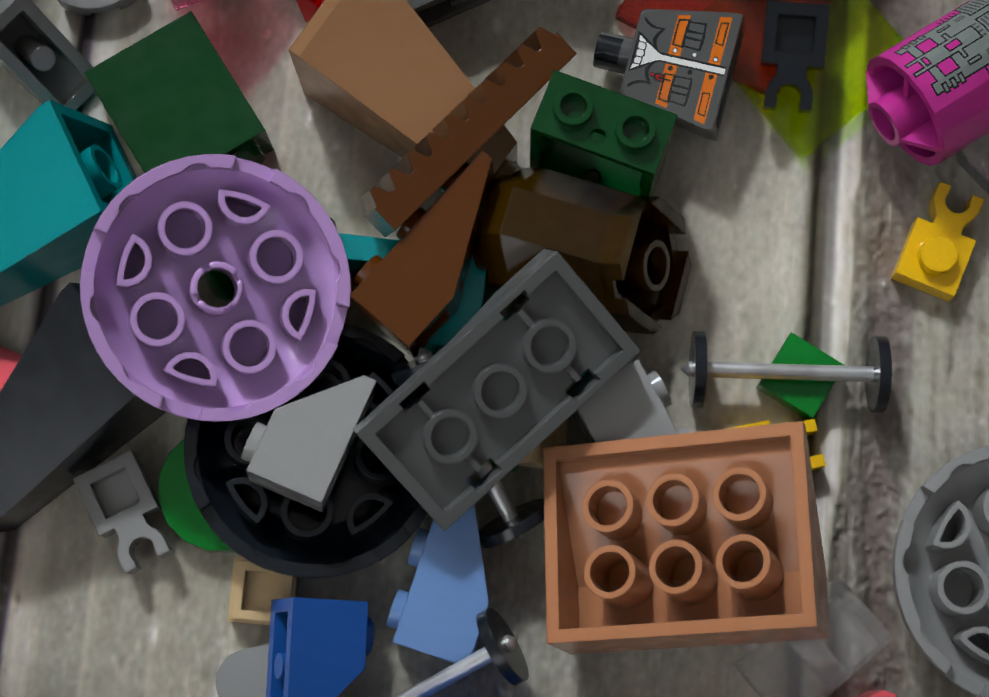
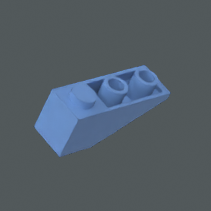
M470 476L466 481L472 486V479ZM474 504L446 531L434 520L430 530L419 527L407 562L408 565L417 567L409 592L398 589L386 624L387 627L396 630L393 643L452 663H456L476 652L481 637L477 627L476 616L483 610L490 608L479 537L476 506Z

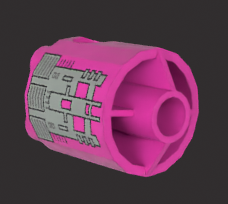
M989 0L966 1L868 62L866 81L868 111L871 122L884 141L892 146L900 145L903 150L918 162L928 166L940 164L989 133Z

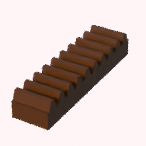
M541 27L537 28L485 80L469 93L450 114L432 129L434 133H428L414 146L416 151L411 150L397 163L399 170L392 168L379 180L381 188L373 186L360 198L367 213L365 218L384 237L393 233L550 81L554 70L560 71L577 53L558 33L553 34Z

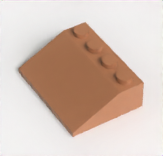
M803 421L543 448L546 638L548 645L573 655L831 639L826 566L806 427Z

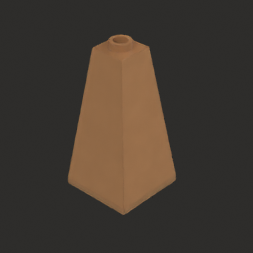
M324 0L288 50L304 95L402 158L411 150L416 151L414 146L428 133H434L432 129L475 89L407 0ZM504 125L466 161L470 164L481 151H484L492 158L494 178L499 175H511L521 169V167L516 165L517 141Z

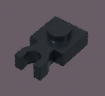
M767 0L760 66L776 67V73L765 91L764 110H775L777 92L784 87H792L800 95L798 112L810 113L812 111L813 90L806 73L807 70L822 71L824 68L830 5Z

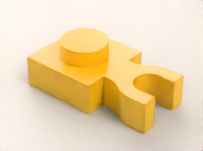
M939 182L934 188L928 207L931 222L917 217L912 223L890 279L949 302L955 297L976 240L961 235L963 228L967 227L979 214L984 199L972 195L965 205L964 212L954 213L946 205V196L951 186Z

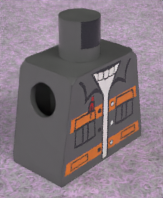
M645 9L640 14L634 38L604 31L600 33L595 48L593 66L594 68L624 74L620 94L678 115L676 126L706 139L716 141L746 30L744 17L742 14L730 12Z

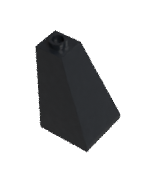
M70 282L61 290L0 392V532L16 530L74 485L73 478L97 467L166 413V411L152 406L133 394L117 380L104 364L92 343L83 318L80 283Z

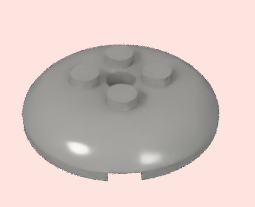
M989 445L976 448L953 459L930 476L918 489L901 518L892 557V577L896 602L911 638L922 654L940 673L960 688L978 697H989Z

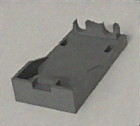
M543 249L496 291L451 341L352 430L433 520L446 531L641 350L559 252ZM522 293L526 299L504 318L500 312ZM575 382L567 392L564 391L569 385ZM424 383L428 388L403 410L399 403L420 384ZM491 459L496 466L472 487L466 480L475 472L479 473L483 469L481 466Z

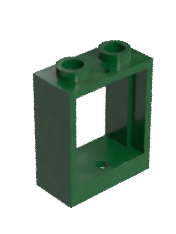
M554 70L530 128V168H545L582 180H586L585 176L587 173L596 172L600 176V180L596 184L636 196H653L666 162L678 115Z

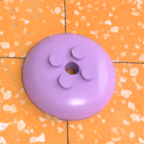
M202 154L183 157L157 166L137 177L123 188L99 217L87 244L81 268L80 300L83 318L92 343L106 367L128 390L145 402L168 413L194 420L216 422L250 418L279 407L297 396L314 381L332 358L344 327L348 307H350L351 284L346 252L338 231L324 208L301 184L276 168L273 170L253 161L236 158L234 155ZM210 271H219L231 279L234 286V296L228 305L220 308L211 307L199 298L197 284L203 274Z

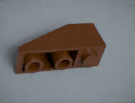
M481 151L470 164L465 162L440 187L443 194L427 211L422 207L418 208L401 225L396 235L400 241L384 258L379 255L372 257L359 270L353 280V285L357 288L350 296L357 309L413 358L417 356L419 347L424 348L458 310L473 256V244L479 234L489 198L490 186L494 179L492 158L484 151Z

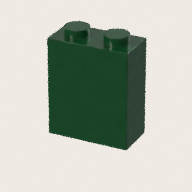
M192 11L84 72L144 173L169 161L202 154L234 155L236 158L262 164L266 159L265 155L274 150L266 130Z

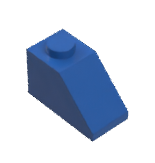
M300 597L271 600L266 697H338L365 669L366 656L372 650L374 626L371 618L368 617V601Z

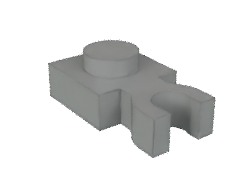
M129 450L73 478L98 535L107 538L117 533L119 538L117 555L125 573L131 575L142 569L135 557V548L143 540H151L157 555L161 558L175 553L166 535L155 529L149 521V516L162 509L137 453Z

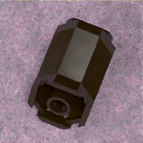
M521 168L511 175H499L493 179L479 235L474 241L472 251L476 267L481 271H487L489 284L497 290L543 249L558 251L621 328L630 333L655 334L662 328L657 323L659 320H672L680 313L691 271L689 251H678L675 235L686 234L684 218L663 198L659 196H636L545 168ZM521 293L513 302L521 304L526 297Z

